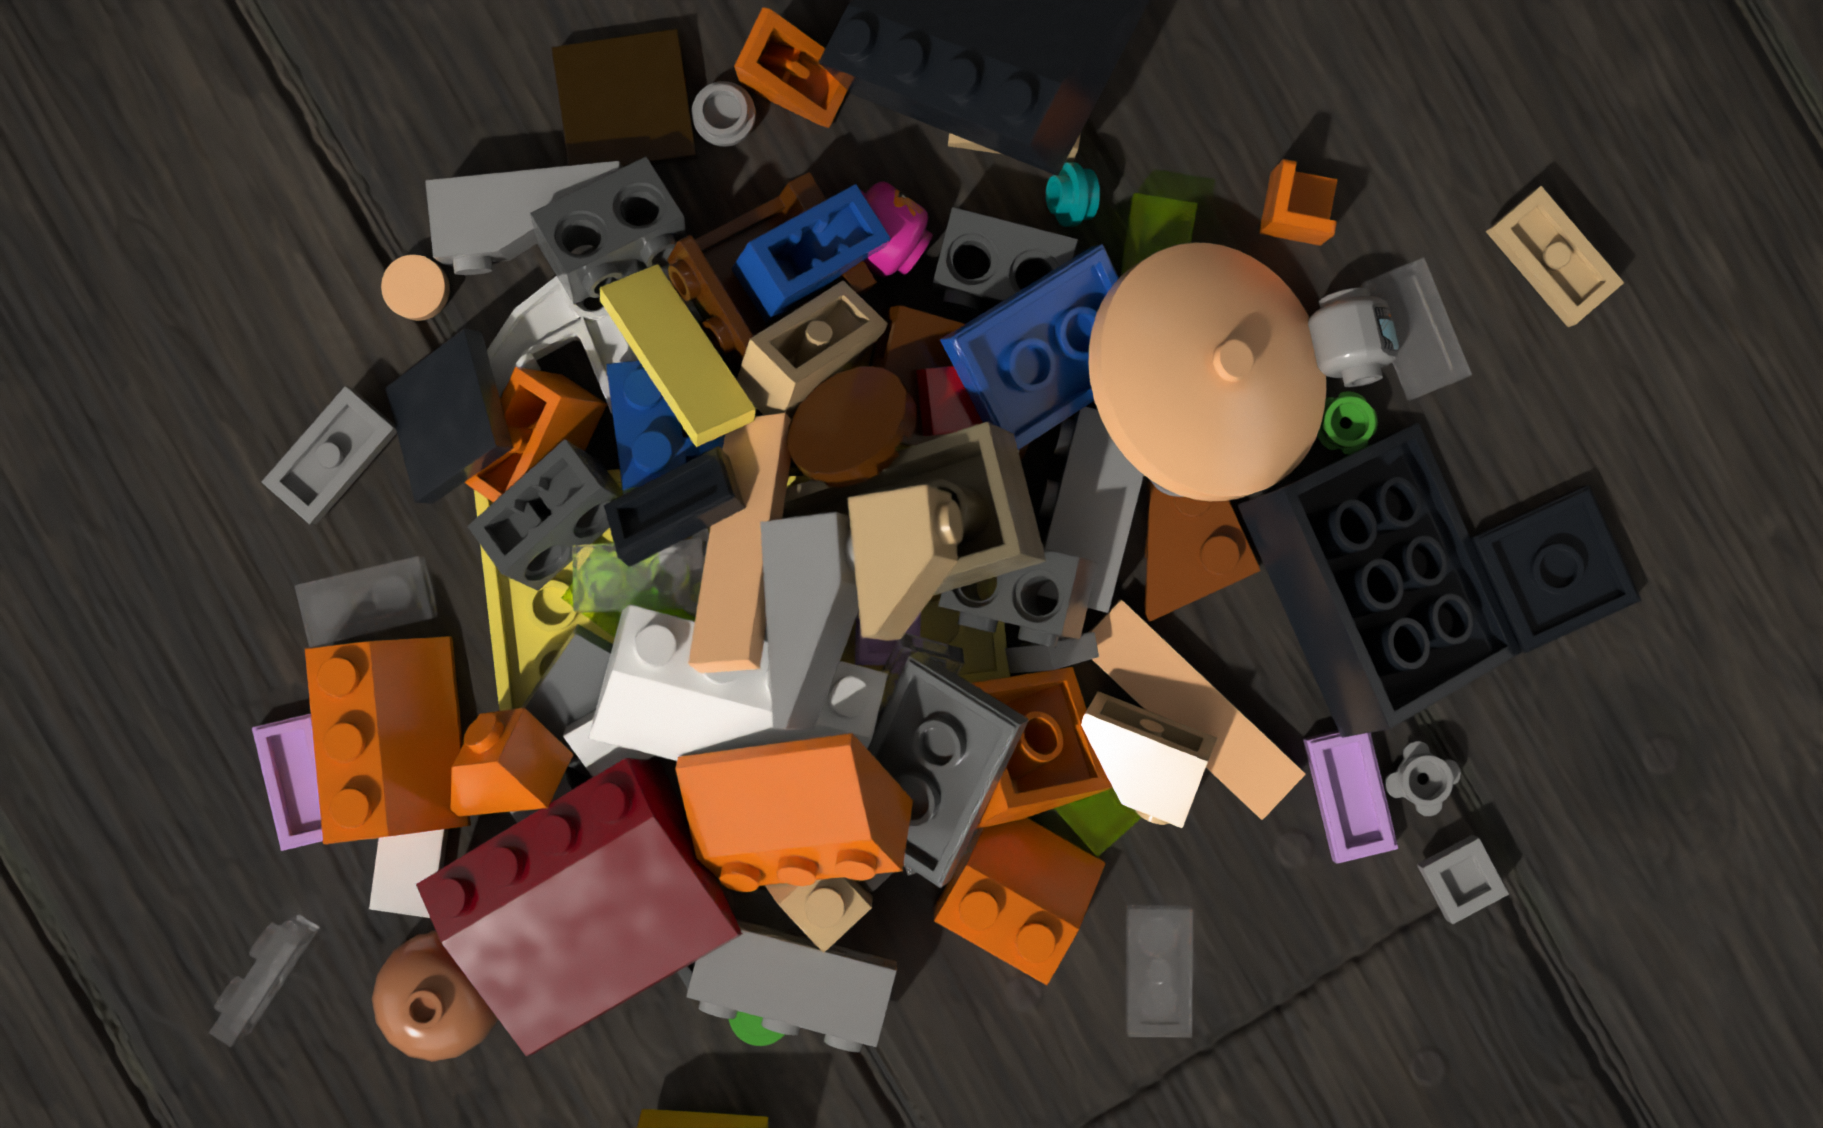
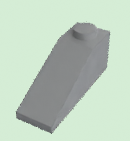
M619 161L425 180L433 258L447 267L453 266L454 274L477 275L492 272V262L510 261L537 244L530 215L531 212L623 168Z
M837 512L760 522L773 729L808 730L815 728L859 611L850 516Z

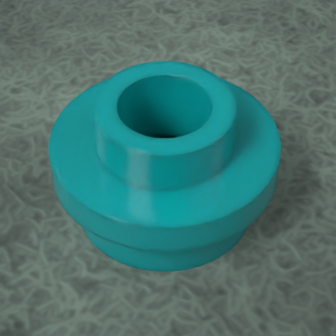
M1065 162L1059 175L1051 176L1046 186V203L1049 211L1055 214L1057 221L1063 227H1076L1083 220H1091L1096 215L1100 201V187L1095 172L1089 168L1083 169L1076 162Z

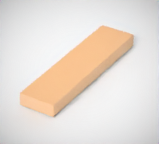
M786 413L757 416L754 418V422L725 434L723 451L730 458L745 509L710 526L688 665L699 673L760 669L767 625L760 522L780 520L783 516L791 462L787 439L788 428L792 419Z
M1121 599L1109 609V613H1106L1089 630V632H1095L1099 653L1098 658L1091 660L1143 709L1217 737L1206 768L1261 820L1306 775Z

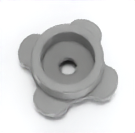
M1413 741L1403 748L1404 759L1396 772H1391L1386 776L1384 782L1385 789L1394 798L1404 797L1414 803L1417 812L1421 815L1433 816L1441 811L1442 802L1450 795L1453 785L1460 780L1461 771L1455 761L1451 759L1442 760L1430 753L1426 743ZM1420 773H1426L1428 781L1425 784H1419L1417 776Z

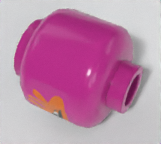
M885 181L878 182L870 187L866 193L863 191L861 193L891 240L883 249L863 261L868 269L878 277L885 278L896 271L905 275L921 257L933 234L926 230L929 219L928 213L922 206Z

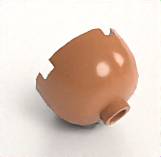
M436 930L416 935L397 947L378 972L372 996L376 1024L387 1041L409 1057L431 1062L458 1057L481 1043L498 1021L496 1015L442 945Z

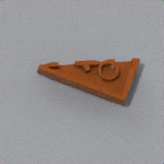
M1147 478L1146 513L1148 514L1147 536L1145 537V558L1147 559L1145 601H1143V614L1147 621L1155 620L1261 571L1229 500L1203 501L1184 496H1170L1159 491L1150 479Z

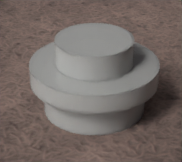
M728 81L714 82L704 87L693 102V124L699 135L713 145L726 147L738 144L750 134L755 124L756 111L753 100L748 92L738 84Z

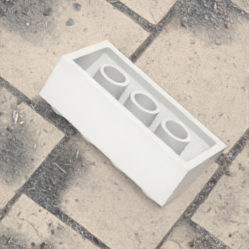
M629 605L622 611L588 739L675 761L681 756L853 733L865 748H868L873 736L888 673L840 661L815 728L808 730L773 729L768 641H764L760 669L699 673L688 665L695 622Z

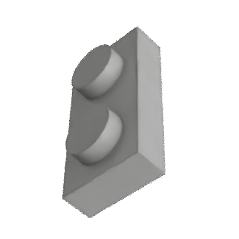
M345 386L264 478L262 483L307 523L317 525L396 435V427L351 387Z

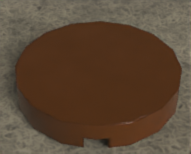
M860 366L837 373L818 385L798 406L788 428V450L797 467L812 481L814 479L820 480L827 487L837 488L865 482L888 468L899 456L895 448L901 443L904 435L910 440L916 427V404L900 378L883 367Z

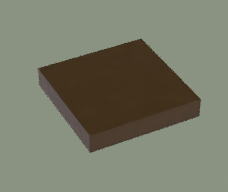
M678 29L551 47L569 166L619 161L625 167L644 157H647L652 166L698 159Z

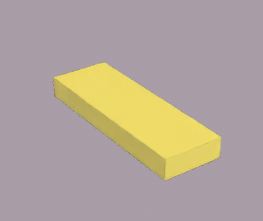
M658 264L600 287V302L696 447L754 422L756 408Z

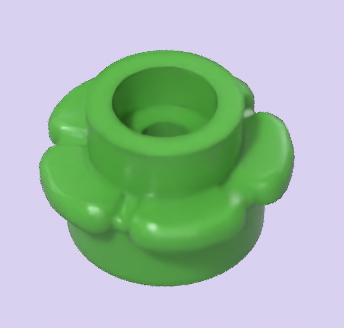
M1345 391L1341 392L1337 398L1328 397L1326 398L1325 410L1317 437L1320 443L1327 449H1340L1342 453L1350 454L1366 447L1368 439L1376 433L1378 426L1376 412L1362 395L1355 392ZM1343 417L1351 420L1350 428L1343 429L1340 426V420Z

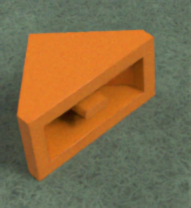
M762 7L734 65L741 87L827 128H830L847 93V89L818 63L825 48L773 10Z

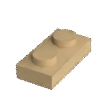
M1542 186L1528 194L1486 231L1567 327L1576 325L1624 284L1623 280Z

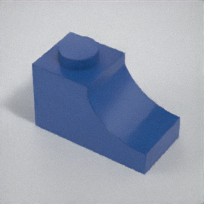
M855 184L750 241L731 270L765 323H768L818 295L823 288L843 273L883 249L891 238Z

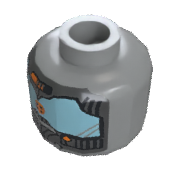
M1367 288L1346 289L1322 298L1319 301L1320 308L1308 320L1319 370L1328 377L1343 378L1345 387L1363 386L1382 379L1381 368L1393 362L1399 354L1398 340L1388 302L1380 297L1370 296L1369 289Z

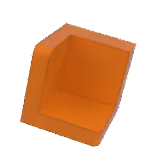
M1283 159L1270 174L1259 234L1321 246L1333 237L1336 231L1337 221L1330 220L1337 179L1296 172L1297 161Z

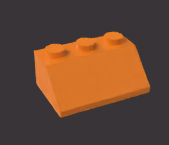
M452 637L367 641L305 649L323 844L471 826L470 816L459 817L450 809L452 766L463 746Z
M853 733L678 757L675 769L696 858L719 878L720 883L726 888L739 892H751L762 885L787 883L795 886H809L814 884L816 880L845 877L853 880H868L873 878L875 874L902 871L913 799Z

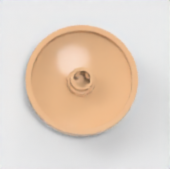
M1186 243L1168 247L1152 254L1126 271L1110 288L1096 314L1090 336L1088 364L1091 388L1099 415L1107 432L1126 459L1147 478L1166 490L1184 497L1203 501L1239 499L1265 490L1288 476L1302 462L1311 449L1322 423L1326 402V375L1317 366L1308 326L1309 316L1299 299L1278 275L1255 258L1239 250L1212 243Z

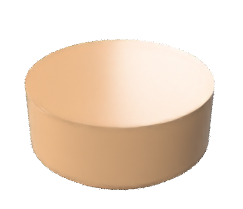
M405 255L394 260L387 267L382 278L381 290L386 304L392 311L407 319L421 321L436 316L445 307L449 298L450 285L446 273L438 264L421 255Z

